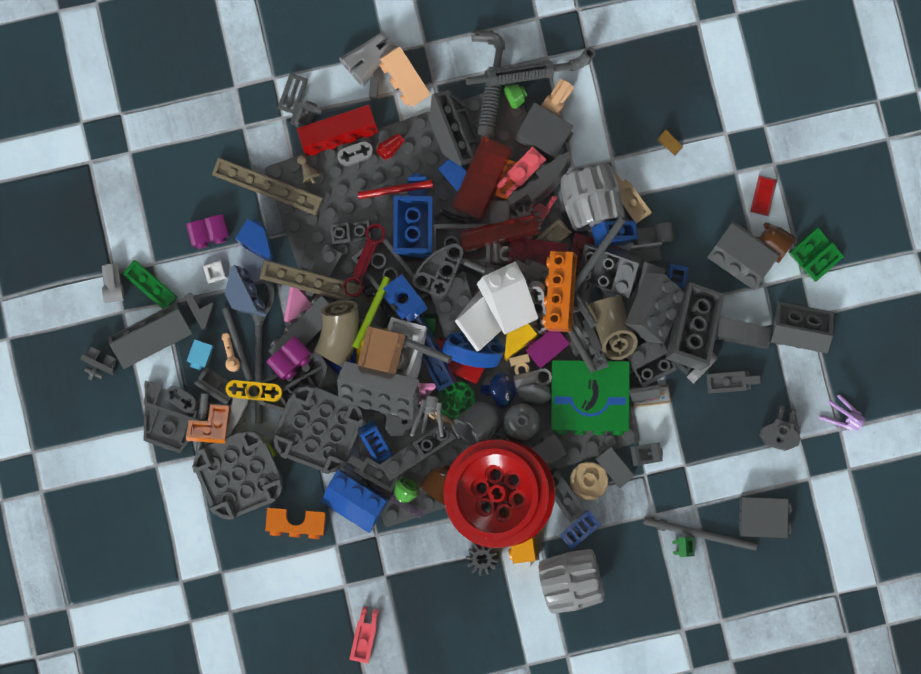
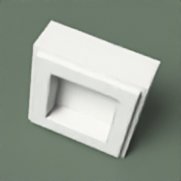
M221 260L203 265L208 284L227 279Z

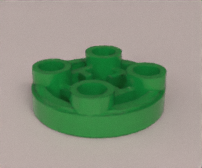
M457 381L439 391L437 397L439 399L438 403H442L441 412L450 419H455L476 403L473 389L462 381Z

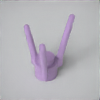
M841 395L837 396L852 411L850 413L832 400H829V404L847 416L845 419L847 424L822 415L819 416V419L844 427L849 431L852 429L858 431L862 427L866 418L861 416L862 413L857 411Z

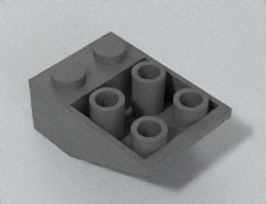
M585 244L576 278L599 246ZM607 247L584 281L589 282L588 284H593L595 287L630 298L635 292L645 257Z

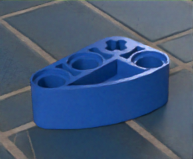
M461 331L447 336L441 352L452 356L453 361L464 365L492 368L499 365L505 352V347L496 335L481 350L476 351Z

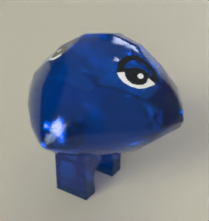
M499 373L493 377L489 384L481 386V394L487 393V396H492L493 400L501 408H504L513 400L516 386L506 373Z

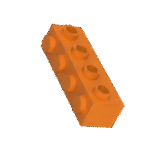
M550 251V257H547L549 276H546L545 279L548 291L544 297L546 314L543 315V326L548 331L572 332L577 255L574 252Z

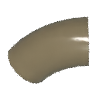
M622 296L609 297L588 304L587 307L597 322L594 330L604 355L612 360H621L630 356L635 351L638 340L634 331L625 324L628 315Z
M349 300L332 302L322 308L321 334L314 350L341 367L344 361L349 362L355 348L352 345L359 328L358 305L356 302Z

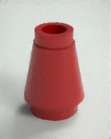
M397 133L378 144L379 147L376 151L384 160L391 159L405 141Z

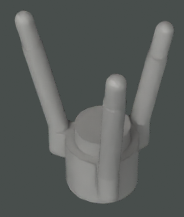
M432 396L423 397L410 436H414L422 413L425 414L421 433H425L428 414H435V411H437L440 437L444 436L441 414L442 403H438V398Z

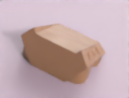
M368 326L358 365L396 374L406 334Z

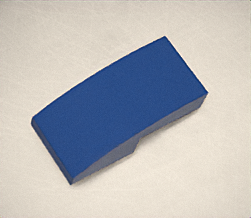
M447 159L437 168L463 199L479 187L461 165L459 166L450 159Z

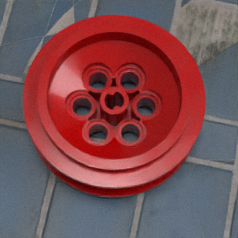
M487 440L470 446L454 460L444 483V504L450 521L465 538L484 547H510L530 540L548 522L555 502L554 480L545 461L530 447L510 440ZM496 469H498L501 473V476L498 480H496L493 476V473ZM514 475H517L519 478L517 485H514L511 480ZM482 483H485L487 485V491L485 493H482L480 491V485ZM518 494H521L524 498L522 504H518L516 501ZM486 502H489L492 506L490 512H487L484 508ZM505 507H507L510 511V514L507 518H505L502 514V511Z

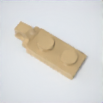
M615 174L621 193L622 205L631 219L637 224L652 212L632 184L626 179L622 181L618 174Z

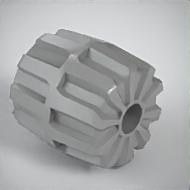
M598 164L594 167H591V165L586 166L583 170L576 169L561 177L560 184L564 206L573 230H592V227L604 221H617L619 217H624L620 189L613 169L609 164Z
M586 549L566 552L539 562L540 582L548 610L551 613L581 610L604 601L603 582L593 550Z

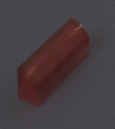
M483 136L452 207L482 219L513 149Z
M535 214L459 231L464 252L540 234Z

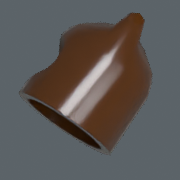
M765 222L763 224L765 230L757 238L780 253L776 260L779 263L797 238L782 227Z
M449 465L433 468L419 485L422 490L442 505H444V483L450 469Z

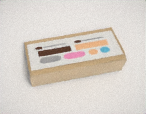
M660 385L661 397L631 402L632 408L671 404L668 385Z

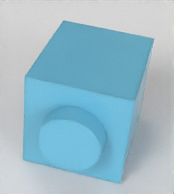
M194 339L187 358V362L191 363L190 367L201 370L202 367L207 368L215 347Z

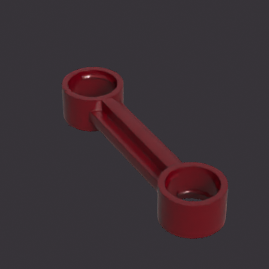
M372 224L366 229L367 241L352 276L346 279L343 284V290L349 297L355 298L362 293L363 285L361 282L377 245L385 239V230L379 224ZM372 228H380L383 234L380 240L373 241L370 239L368 233ZM355 280L359 283L360 290L356 294H349L347 292L346 286L349 281Z

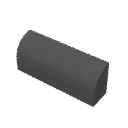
M174 303L108 337V341L123 369H126L186 338L192 332L177 303Z

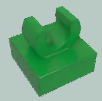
M682 537L672 541V544L679 545V551H673L674 555H679V557L695 556L694 537Z

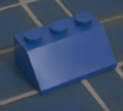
M394 196L393 253L410 258H428L432 255V196Z
M247 219L235 239L242 247L262 259L275 262L270 237L266 232L267 229L263 226L264 224L256 219H253V221Z
M337 470L326 488L321 503L370 533L390 500L343 470Z

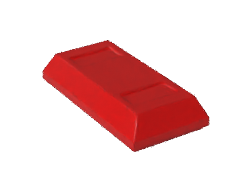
M758 176L750 212L769 216L777 179Z

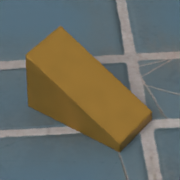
M667 130L657 140L674 156L683 148Z

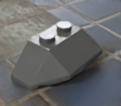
M449 90L432 94L429 120L442 154L459 166L475 162L479 151L480 139L467 106L452 95V92Z
M317 352L312 353L311 361L304 367L299 366L295 370L297 373L290 380H282L277 374H274L261 381L260 383L278 385L282 389L283 394L281 399L276 402L257 400L258 403L283 411L290 394L298 386L309 384L322 388L328 368L322 356ZM255 385L250 387L254 395L257 396L260 392L259 387ZM262 386L263 395L261 398H265V394H270L271 398L279 394L275 387L272 388V391H266V386Z

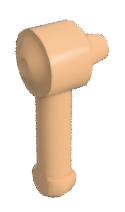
M223 333L222 340L228 358L225 363L226 368L231 372H236L240 369L241 364L235 358L231 335Z

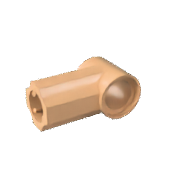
M560 79L550 96L548 95L545 98L541 107L559 116L565 101L570 96L574 87L569 82Z

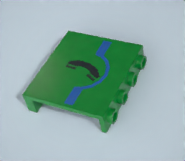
M552 360L551 431H555V435H566V431H574V435H586V431H593L594 435H605V432H613V435L618 436L628 432L629 361H607L609 367L591 373L584 361Z

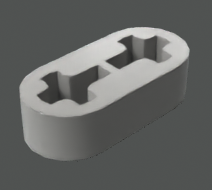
M360 142L348 146L338 152V161L343 166H351L368 160L373 154V148L368 142ZM362 146L370 149L365 156L363 153L356 154V152L361 151ZM347 152L348 155L354 153V156L349 157L348 162L345 159L341 160L344 157L343 153Z
M712 352L710 365L701 371L694 369L687 378L694 384L718 357Z

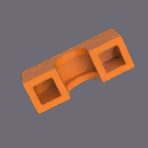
M267 508L265 531H270L272 536H281V532L289 533V537L300 538L301 534H308L310 539H320V535H325L326 512L306 511L304 522L295 526L288 520V509Z

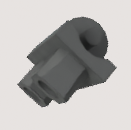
M90 347L86 355L82 354L80 360L94 366L93 369L86 366L84 370L90 374L88 379L91 381L95 377L103 378L104 374L98 372L99 369L114 376L116 372L114 367L117 359L106 355L101 364L97 362L101 351Z

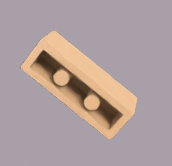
M400 46L395 47L379 58L381 61L379 64L380 68L384 73L388 72L392 78L389 81L395 90L398 88L402 95L399 97L405 106L413 107L431 95Z

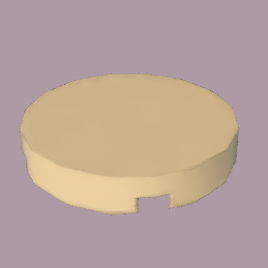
M584 462L572 471L570 486L578 497L584 500H594L606 491L608 476L601 465L594 462Z

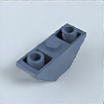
M233 265L225 289V295L231 308L243 313L265 317L267 315L264 309L265 305L257 295V288L249 279V272L245 268Z

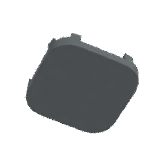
M309 384L298 386L290 394L276 427L273 438L275 449L281 457L322 471V473L336 472L346 465L358 434L357 429L362 427L363 417L359 406L346 405L339 402L338 394Z
M244 430L226 437L225 443L206 445L194 457L193 472H196L211 506L209 509L220 518L227 520L235 519L247 512L271 504L279 497L283 490V479L267 441L257 431Z

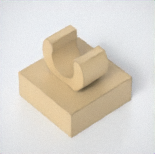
M528 354L509 358L510 366H515L514 372L516 375H519L518 368L520 366L525 368L526 373L529 372V366L526 364L530 362Z

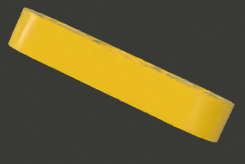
M232 380L226 385V393L230 397L238 399L276 402L281 399L283 394L282 389L278 385L270 383ZM234 384H237L238 388H244L243 384H247L245 388L246 396H242V391H237L236 394L233 395V392L230 391V387H233ZM253 385L258 386L260 389L259 394L255 397L249 394V388ZM262 386H266V391H272V388L275 387L279 394L275 395L274 398H271L270 394H265V398H261L263 395Z

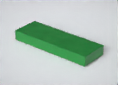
M136 260L122 273L162 309L172 305L178 298Z

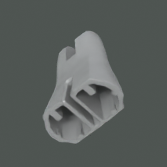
M384 31L339 57L342 65L362 86H365L380 68L379 64L381 61L379 58L397 47L393 41H390L383 48H378L388 39Z

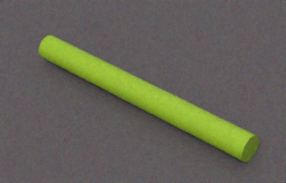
M384 276L355 338L353 347L360 348L366 335L367 327L370 326L385 294L383 288L390 283V278Z

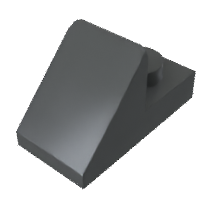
M190 292L184 297L201 329L206 331L215 303L212 302L200 309L202 303L197 295L193 296Z

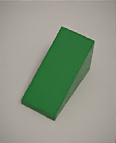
M425 313L424 319L431 333H435L437 314Z

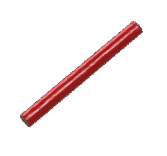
M433 180L359 191L358 197L359 199L431 188L434 187Z

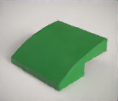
M815 227L788 251L790 256L814 282L818 281L844 257L818 227Z

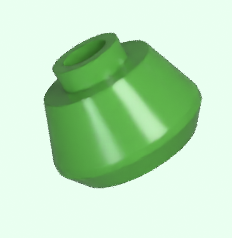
M508 84L504 87V92L511 108L518 109L525 102L524 98L527 97L524 87H519L518 84Z
M400 478L396 480L394 494L398 501L402 503L410 502L419 495V487L411 479Z

